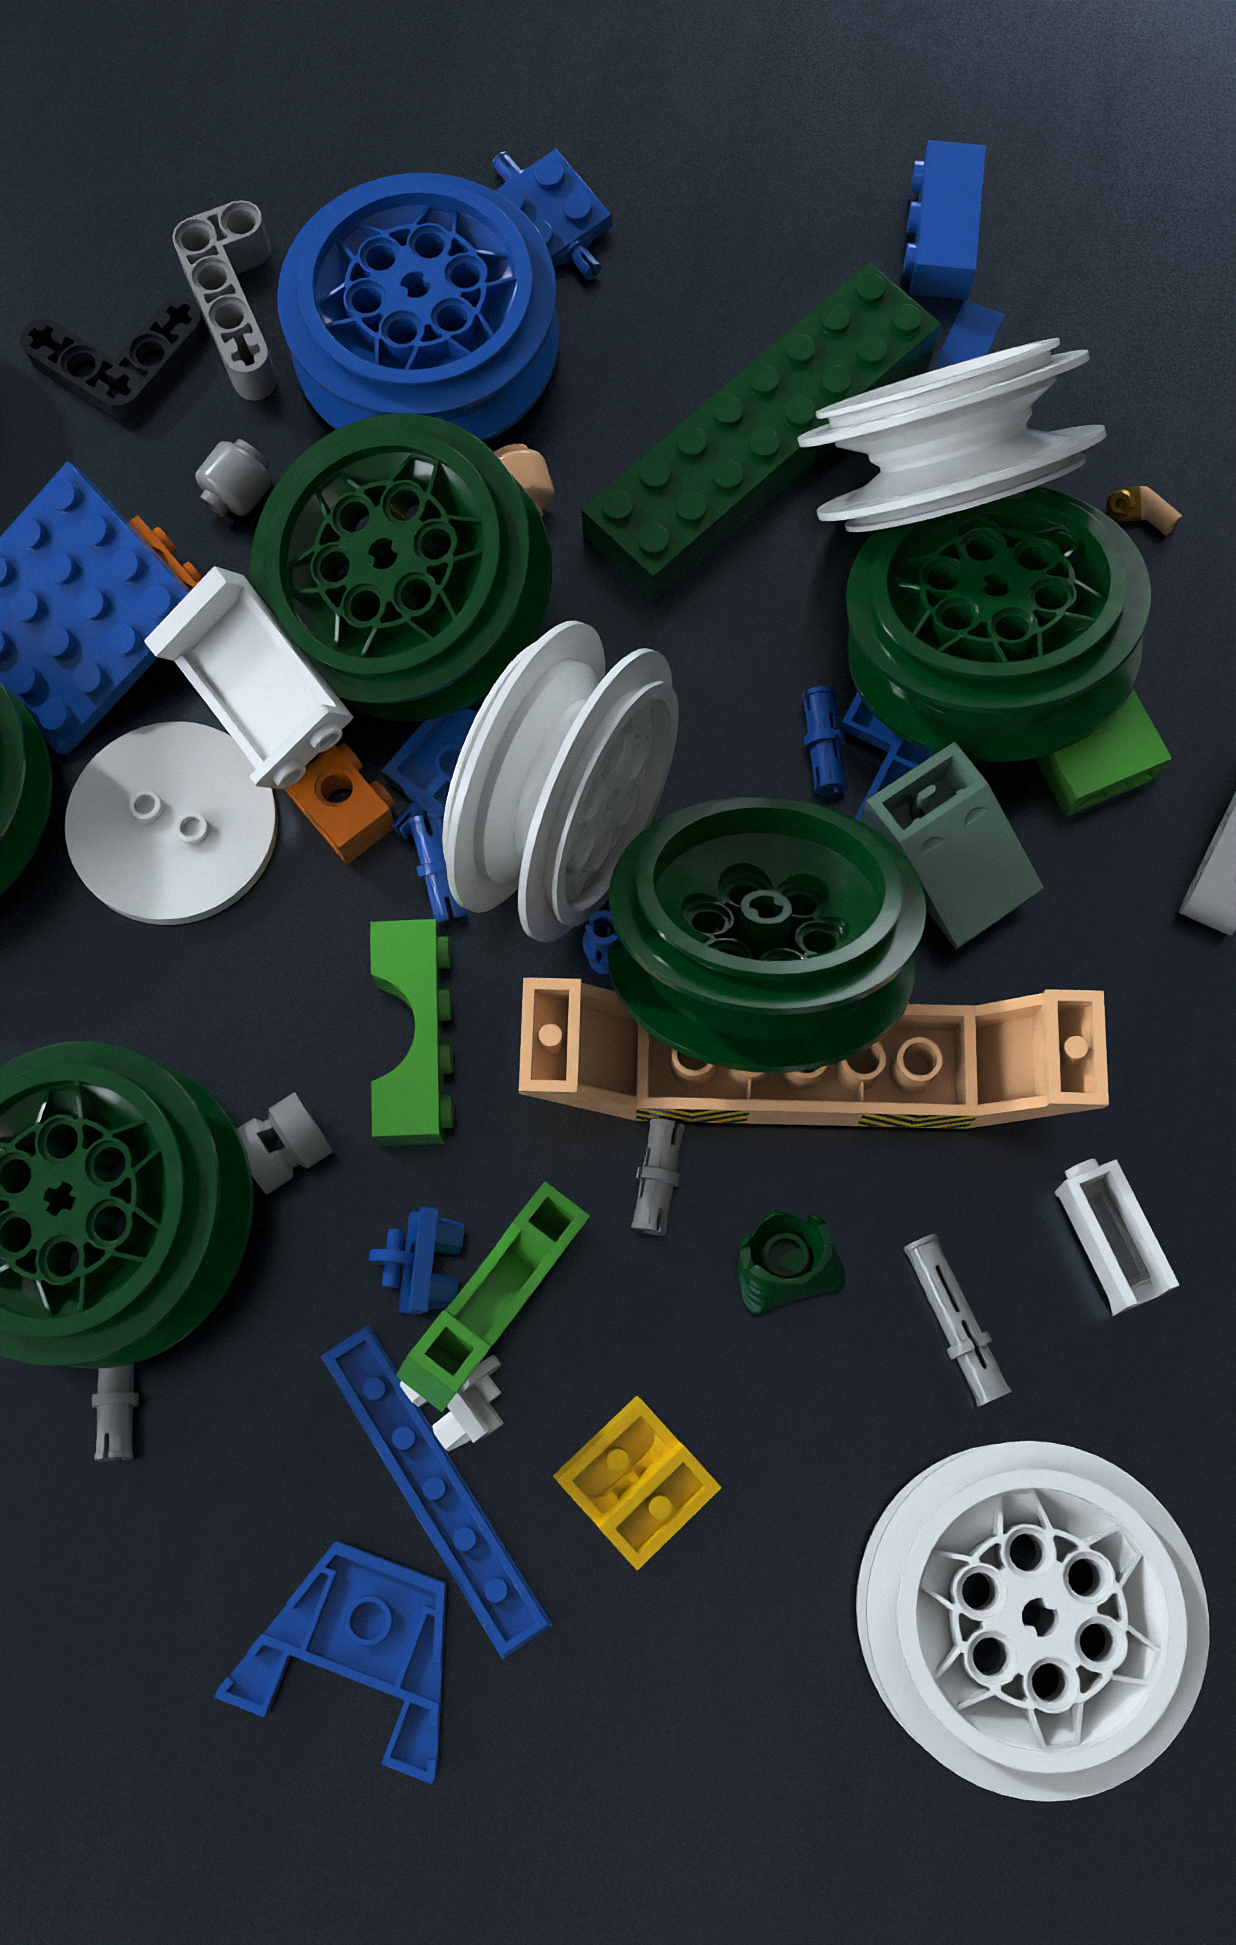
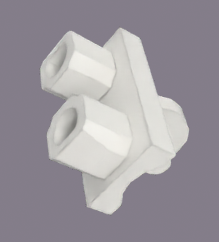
M495 1355L479 1363L447 1405L450 1412L432 1426L435 1436L445 1450L450 1451L469 1441L474 1443L492 1434L504 1424L490 1404L501 1394V1391L490 1378V1375L502 1365ZM402 1381L400 1382V1387L412 1403L418 1407L428 1403L426 1399Z

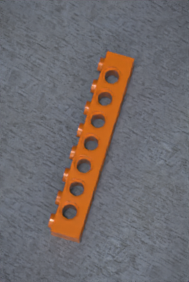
M138 515L129 521L190 591L202 580L201 575L189 561L181 566L173 557L177 550L160 527L157 526L151 531ZM343 742L338 747L334 745L326 751L319 752L318 758L313 763L305 766L306 772L303 777L292 786L283 790L348 865L393 830L390 823L394 821L390 808L395 803L386 789L377 780L368 784L358 772L363 768L361 762L349 746ZM349 789L352 791L350 797L341 803L328 801L330 795L336 790Z

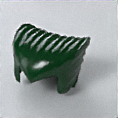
M772 1210L761 1220L752 1233L744 1235L740 1244L738 1282L743 1304L753 1315L761 1316L776 1307H781L798 1299L801 1300L804 1297L841 1291L846 1285V1272L837 1253L831 1231L825 1220L816 1214L808 1215L807 1221H804L795 1215Z

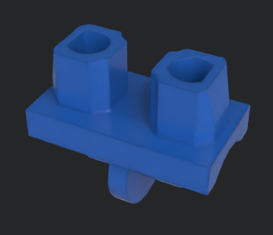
M420 1207L419 1212L409 1213L405 1251H403L405 1231L399 1229H388L386 1249H371L369 1251V1263L384 1265L382 1286L399 1287L400 1270L403 1267L398 1306L399 1314L417 1315L427 1312L428 1309L447 1308L458 1294V1276L432 1273L434 1253L454 1256L460 1254L463 1246L465 1226L462 1223L438 1217L439 1209Z

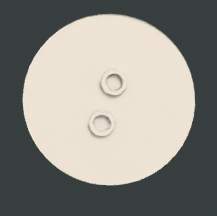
M163 722L144 726L130 731L108 744L96 754L80 774L73 787L66 810L65 839L68 853L77 874L84 884L100 901L119 914L133 920L157 925H178L199 921L223 911L238 901L253 887L266 869L278 834V806L273 788L258 787L252 782L250 775L256 768L235 740L220 730L191 722Z

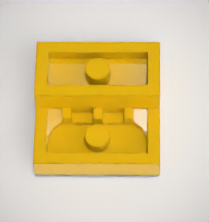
M635 1396L553 1475L556 1481L637 1571L722 1488L638 1396Z

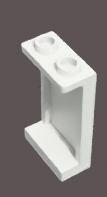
M214 566L144 640L156 657L175 661L256 768L250 775V779L258 787L284 789L295 784L305 774V766L319 752L326 751L334 746L342 737L341 730L354 718L304 652L286 633L279 620L244 575Z

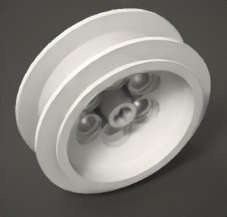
M1052 338L920 374L818 410L816 412L817 418H828L829 424L799 436L797 439L800 447H811L834 442L838 448L868 454L869 461L880 467L881 471L865 486L841 495L820 506L817 509L819 520L838 521L849 519L845 523V528L849 532H865L896 527L1001 499L1044 484L1081 467L1086 462V458L1083 453L1078 452L1099 443L1106 437V430L1103 425H1085L1046 432L1029 429L1026 423L1032 415L1031 405L1057 381L1056 375L1089 361V351L1076 350L1051 356L1050 350L1060 345V339Z
M574 620L566 621L549 630L538 641L526 647L508 665L484 700L468 732L447 796L443 821V853L447 867L449 888L458 905L472 912H486L504 902L518 889V911L523 930L529 937L539 942L547 943L562 937L573 927L585 923L591 914L598 911L609 899L613 869L620 855L628 844L651 824L666 784L674 754L679 718L676 693L672 688V675L669 663L661 653L647 648L638 649L621 659L605 676V655L598 633L590 625Z
M1037 1441L992 1444L953 1454L928 1467L899 1491L875 1525L860 1566L856 1599L858 1634L869 1674L880 1697L904 1730L934 1758L960 1777L987 1790L1023 1800L1048 1802L1088 1797L1112 1789L1136 1776L1152 1764L1169 1747L1192 1712L1201 1690L1210 1642L1209 1613L1202 1577L1192 1550L1178 1525L1150 1491L1114 1464L1094 1454L1070 1446ZM1021 1534L1029 1536L1036 1547L1034 1562L1023 1570L1017 1568L1010 1557V1545ZM1079 1559H1084L1093 1571L1092 1586L1082 1594H1077L1073 1591L1068 1581L1069 1569ZM979 1572L987 1579L990 1594L985 1604L977 1608H971L963 1599L962 1587L968 1576ZM1027 1603L1036 1605L1040 1609V1617L1034 1627L1024 1624L1022 1621V1611ZM1096 1623L1104 1633L1105 1644L1099 1655L1088 1659L1081 1651L1080 1636L1087 1626ZM992 1637L1000 1647V1661L993 1670L980 1672L973 1662L974 1648L982 1639ZM1051 1663L1058 1673V1686L1050 1696L1040 1698L1035 1694L1032 1687V1677L1039 1666Z

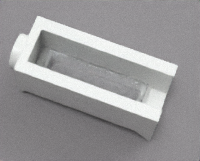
M1093 1158L1066 1170L1064 1173L1067 1180L1057 1188L1055 1194L1057 1197L1059 1196L1109 1298L1113 1316L1163 1296L1178 1287L1179 1283L1117 1159L1099 1166L1096 1159Z

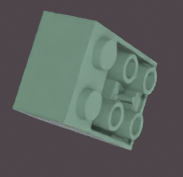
M953 742L866 800L860 822L884 836L906 857L921 882L925 895L926 911L956 950L1043 891L1044 887L989 784L956 742Z

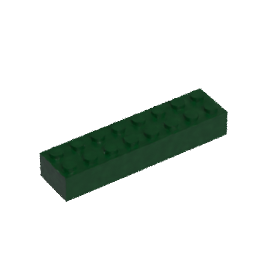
M868 262L581 509L583 540L653 605L835 444L832 442L811 447L799 446L797 439L799 436L829 424L828 418H817L816 412L818 410L859 394L912 377L932 359L941 323Z

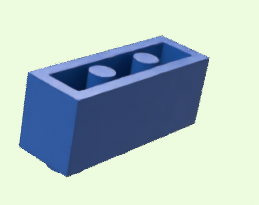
M928 140L924 161L915 160L911 191L919 192L918 202L911 201L907 232L915 233V243L907 242L903 273L912 274L910 295L968 300L977 264L986 145Z

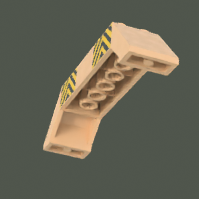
M523 978L519 1094L635 1121L666 1119L675 1122L968 1129L1106 1108L1109 1105L1104 991L1045 989L1040 994L976 1006L908 1004L902 1017L882 1039L851 1058L811 1070L759 1073L711 1065L672 1049L653 1037L630 1016L615 991L582 983L581 979Z

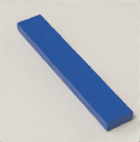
M367 1325L321 1355V1359L502 1660L553 1625L551 1619L449 1452L444 1449L435 1436L432 1425L422 1408L412 1403L400 1387L401 1380L396 1377L398 1369L373 1328Z

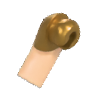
M1147 486L1117 489L1110 494L1106 502L1107 513L1112 519L1122 522L1147 520L1165 536L1176 527L1183 517L1182 514Z

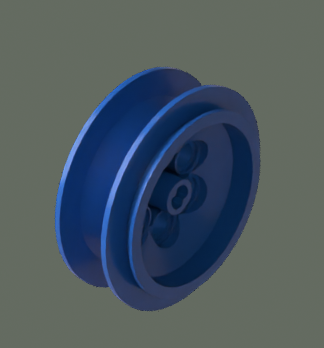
M406 173L366 182L346 191L322 207L297 234L283 262L277 292L278 313L286 342L291 350L294 370L308 401L316 412L336 430L368 417L409 413L445 420L470 432L485 443L517 423L534 406L551 378L559 348L556 280L551 255L544 239L531 220L507 198L484 185L468 179L438 173Z

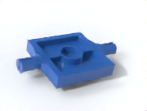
M554 149L542 159L523 170L516 165L508 152H501V159L496 155L492 161V167L501 175L505 183L495 192L515 204L535 225L546 243L553 267L572 262L582 273L585 280H592V273L596 277L600 273L602 266L587 249L596 237L613 226L611 213L557 149Z
M464 708L450 715L425 720L381 770L383 778L404 793L409 801V804L398 817L390 823L393 830L398 834L400 833L403 838L408 839L412 833L411 826L407 820L409 818L423 815V818H425L428 813L441 811L442 822L444 821L446 801L453 773L478 711Z

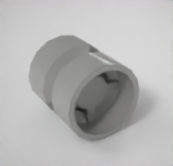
M296 1092L270 1107L268 1119L264 1122L253 1118L237 1128L248 1155L252 1176L266 1195L293 1179L294 1167L300 1165L310 1168L334 1152ZM280 1138L285 1147L272 1152L270 1147Z

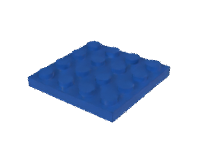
M69 461L63 465L0 537V682L27 708L40 728L44 739L55 752L67 756L158 658L144 640L190 592L189 588L78 466Z

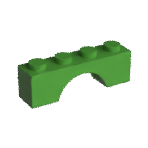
M436 919L370 922L371 976L378 989L394 994L403 1000L411 1008L415 1018L414 1040L404 1060L390 1073L371 1082L372 1138L379 1147L445 1144L444 1128L454 1127L453 1096L444 1095V1074L453 1073L452 1042L443 1041V1021L452 1020L451 989L442 988V969L451 968L450 937L441 936Z
M544 1181L472 1278L449 1306L440 1313L407 1355L396 1377L443 1412L576 1237L590 1215Z

